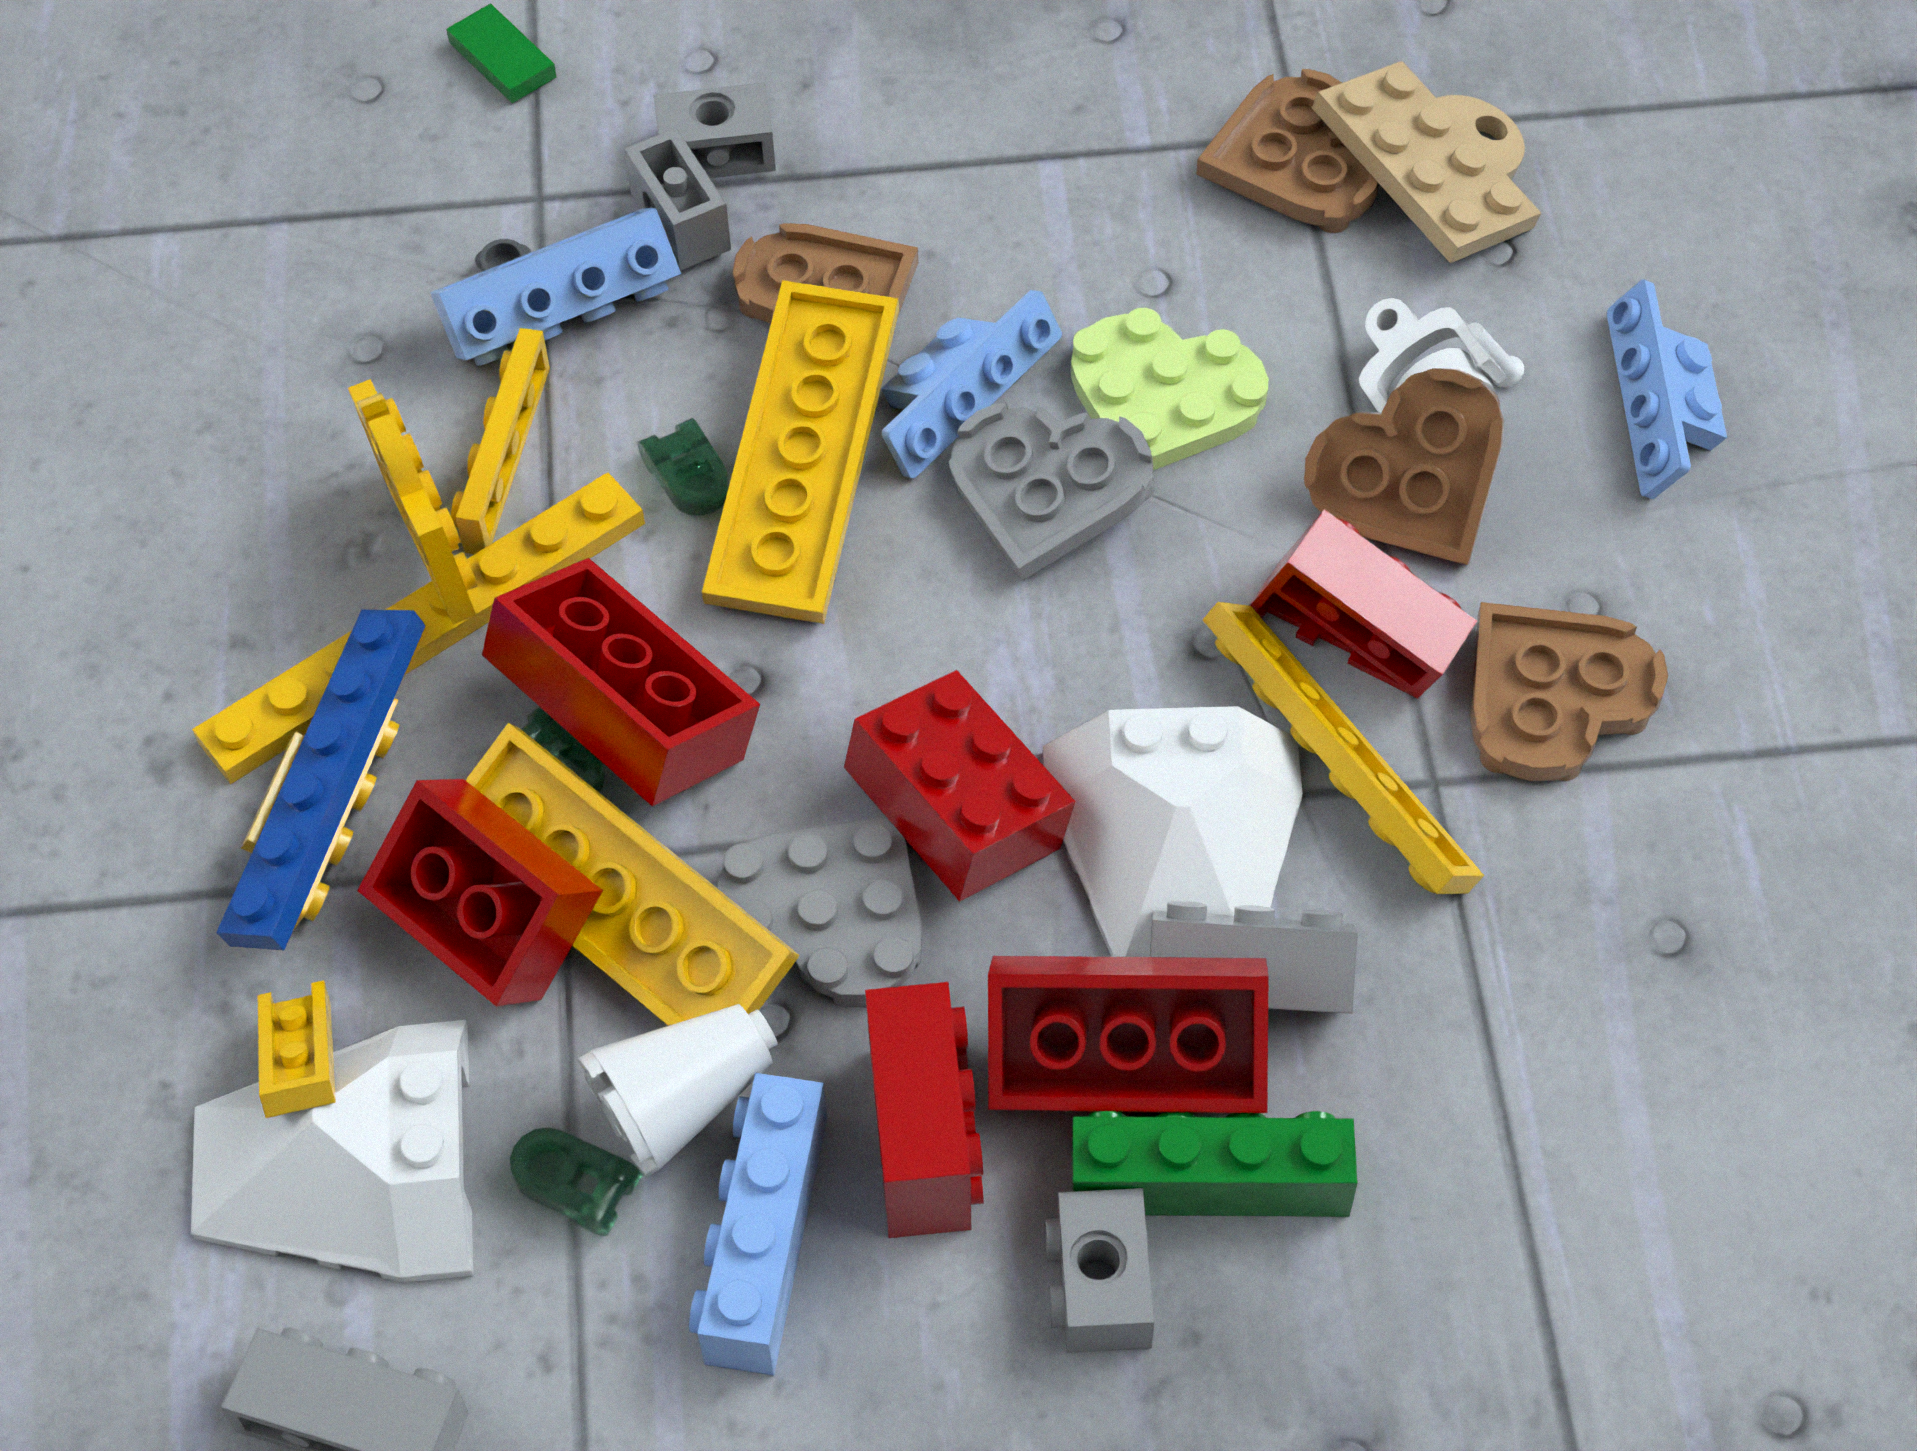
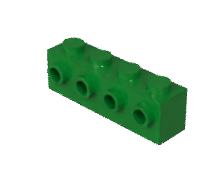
M1095 1111L1087 1115V1117H1073L1071 1146L1072 1192L1143 1188L1145 1215L1350 1217L1358 1184L1354 1118H1335L1334 1115L1322 1111L1305 1112L1295 1118H1266L1261 1113H1231L1225 1118L1196 1117L1190 1112H1163L1156 1117H1127L1119 1111Z

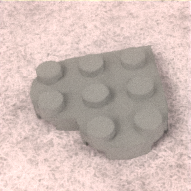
M999 402L978 410L960 425L957 431L959 439L952 449V459H949V467L960 496L1022 581L1128 517L1144 501L1149 499L1155 490L1153 459L1148 443L1142 431L1129 420L1120 416L1119 422L1109 418L1090 419L1089 413L1085 412L1058 421L1048 411L1037 406L1036 412L1025 407L1008 408L1006 402Z
M886 816L773 833L747 843L736 844L725 853L723 859L724 867L717 878V889L798 953L800 956L794 963L800 981L804 985L809 983L819 993L833 997L834 1004L841 1007H866L865 990L898 987L911 977L915 966L919 967L922 955V927L905 838Z

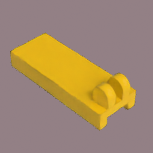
M325 981L311 983V995L274 1003L271 992L257 995L259 1097L265 1117L270 1118L336 1103L331 1003Z

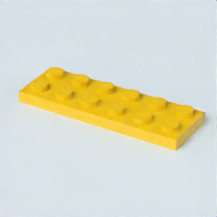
M782 280L701 592L704 604L825 623L899 314L898 298Z
M508 723L467 777L466 781L603 890L572 946L668 1026L740 1004L747 1014L756 1009L760 1010L800 955L519 727Z

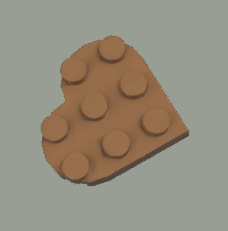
M1302 69L1301 77H1284L1274 81V74L1264 78L1253 87L1197 159L1196 175L1290 218L1316 225L1328 233L1344 231L1349 226L1351 220L1359 218L1373 206L1380 186L1312 109L1319 91L1342 82L1330 74L1311 69Z
M779 224V233L763 236L755 243L751 236L735 255L733 280L738 296L739 309L742 314L749 318H757L771 324L781 283L784 280L898 298L900 313L919 263L918 247L809 224Z
M1432 368L1411 375L1391 392L1381 413L1358 412L1338 418L1316 436L1305 458L1304 484L1306 489L1308 488L1313 505L1320 512L1325 509L1336 518L1349 522L1358 530L1362 537L1468 565L1472 557L1503 445L1504 418L1500 409V400L1496 393L1490 390L1481 379L1460 369Z
M1481 602L1477 616L1470 722L1473 740L1480 750L1479 757L1482 765L1491 772L1505 773L1528 781H1569L1576 778L1580 774L1583 764L1592 756L1598 735H1634L1646 728L1649 718L1660 706L1668 679L1663 652L1659 650L1655 653L1647 641L1635 634L1637 627L1623 620L1602 615Z

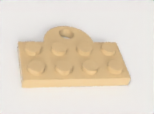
M1403 61L1318 92L1312 109L1449 263L1534 229L1541 212L1512 181L1524 157V140L1512 119L1497 107L1483 100L1464 95H1446L1436 98ZM1478 131L1486 132L1495 137L1497 140L1488 139L1481 135Z

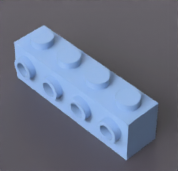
M642 208L434 290L430 294L456 358L462 360L473 358L476 366H480L502 358L504 351L508 350L506 344L516 340L519 328L543 331L544 340H547L563 332L560 325L563 321L581 315L583 323L590 322L615 312L616 309L613 304L615 300L634 294L636 301H642L667 291L669 288L665 280L678 276L681 272L657 209Z
M755 1073L750 1097L740 1096L738 1098L733 1121V1137L741 1138L736 1160L726 1159L724 1161L719 1183V1201L727 1202L722 1225L713 1223L710 1225L705 1244L704 1265L712 1267L707 1291L696 1290L689 1318V1332L698 1334L704 1365L773 1376L775 1374L827 1122L824 1083Z

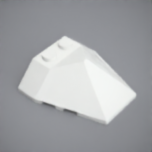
M1238 706L1107 710L1043 745V766L1076 801L1063 841L1067 848L1069 862L1074 873H1078L1090 900L1089 907L1111 957H1150L1152 911L1166 912L1167 902L1188 901L1203 903L1207 905V914L1234 916V907L1240 905L1271 908L1303 794L1298 742L1292 735Z
M466 1020L398 1026L333 1052L336 1103L266 1118L259 1097V1082L195 1107L191 1235L194 1239L278 1256L279 1252L315 1259L319 1265L335 1269H341L342 1265L380 1273L383 1279L402 1283L473 1276L472 1210L464 1191L462 1087L469 1086L468 1025Z

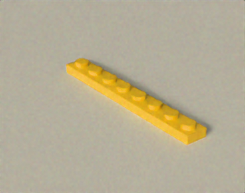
M607 472L467 559L478 587L467 591L476 613L475 616L452 624L432 581L385 609L414 610L426 625L404 675L487 624L495 597L581 560L592 558L645 524L643 509ZM352 630L192 729L198 744L230 785L285 751L295 732L305 736Z

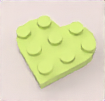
M1137 308L1129 314L1103 318L1093 325L1079 330L1073 338L1071 379L1081 403L1091 419L1109 418L1119 422L1120 416L1129 420L1142 431L1151 450L1153 470L1238 438L1254 428L1257 424L1259 413L1266 405L1269 379L1264 365L1248 347L1241 344L1239 337L1232 331L1220 329L1211 332L1208 336L1204 335L1182 340L1168 325L1161 322L1157 312L1149 308Z

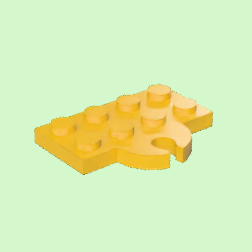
M371 379L349 387L348 391L382 477L452 624L475 616L476 613L467 591L478 587L465 554L461 552L453 555L452 551L459 549L460 537L446 507L440 509L439 507L442 505V501L429 471L425 470L422 472L421 470L424 468V465L411 434L401 435L407 431L393 398L385 400L381 392L377 393Z

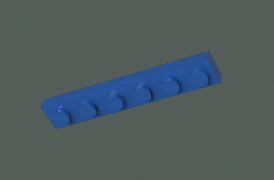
M361 609L216 932L230 947L285 950L426 626L414 610Z

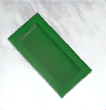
M491 3L446 29L449 43L511 103L516 102L557 77L555 64Z

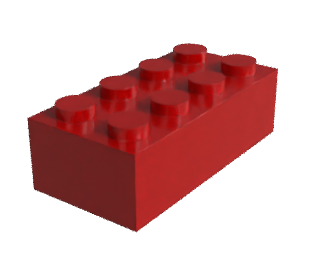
M590 558L581 560L494 598L482 656L652 807L744 760L760 703Z
M993 956L988 971V1110L1268 1113L1269 975L1267 959Z

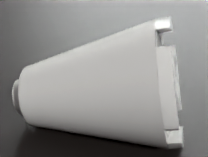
M737 1004L589 1050V1052L578 1057L577 1061L586 1071L583 1075L617 1137L621 1136L624 1142L629 1141L635 1152L629 1157L640 1173L647 1178L659 1171L754 1081L755 1073L762 1074L773 1064L769 1049L775 1047L778 1043L769 1024L758 1009L747 1014L743 1007Z

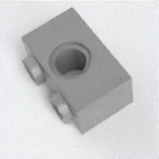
M765 82L653 95L658 134L677 128L709 178L776 171L773 132Z
M677 128L624 148L631 195L640 209H657L680 271L732 250L726 202Z
M1143 1188L1058 1192L1057 1218L1045 1219L1047 1261H1060L1062 1282L1059 1285H1049L1051 1328H1065L1067 1353L1152 1348L1155 1320ZM1098 1261L1111 1266L1115 1274L1104 1280H1094L1085 1276L1080 1269L1087 1263Z

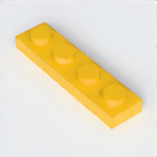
M519 328L512 351L505 350L502 355L499 369L500 387L497 396H490L486 402L483 417L485 431L481 443H474L470 449L467 463L469 478L464 492H456L451 507V518L455 527L459 530L464 553L476 554L493 542L550 370L543 331Z

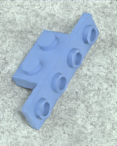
M1642 279L1608 308L1607 319L1640 493L1644 497L1655 499L1689 472L1691 464L1686 442L1711 451L1727 438L1708 344L1695 337H1689L1663 327L1654 283Z
M1030 290L996 323L958 317L948 321L938 329L937 337L917 355L906 359L899 366L898 373L881 388L890 407L903 409L882 430L881 434L904 477L916 478L958 437L957 431L961 424L978 410L991 406L1060 340L1062 332L1043 292Z

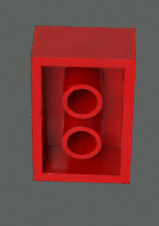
M958 670L854 719L844 769L959 902L1061 849L1076 801Z
M465 779L416 780L357 889L361 895L496 1007L542 1000L603 892L600 887Z
M948 982L865 990L888 1237L898 1238L972 1230L971 1205L984 1204L982 1185L983 1159L980 1134L976 1133L974 1111H976L973 1074L972 1069L968 1068V1032L965 1007H951Z

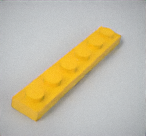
M1217 602L1202 619L1217 637L1215 640L1217 649L1231 662L1241 665L1255 681L1252 684V688L1257 696L1269 706L1279 709L1292 724L1290 732L1293 738L1303 748L1317 754L1331 770L1329 779L1333 785L1347 797L1357 800L1369 814L1368 824L1373 832L1384 842L1396 846L1410 862L1408 870L1414 880L1432 893L1468 894L1485 876L1256 611L1249 605Z

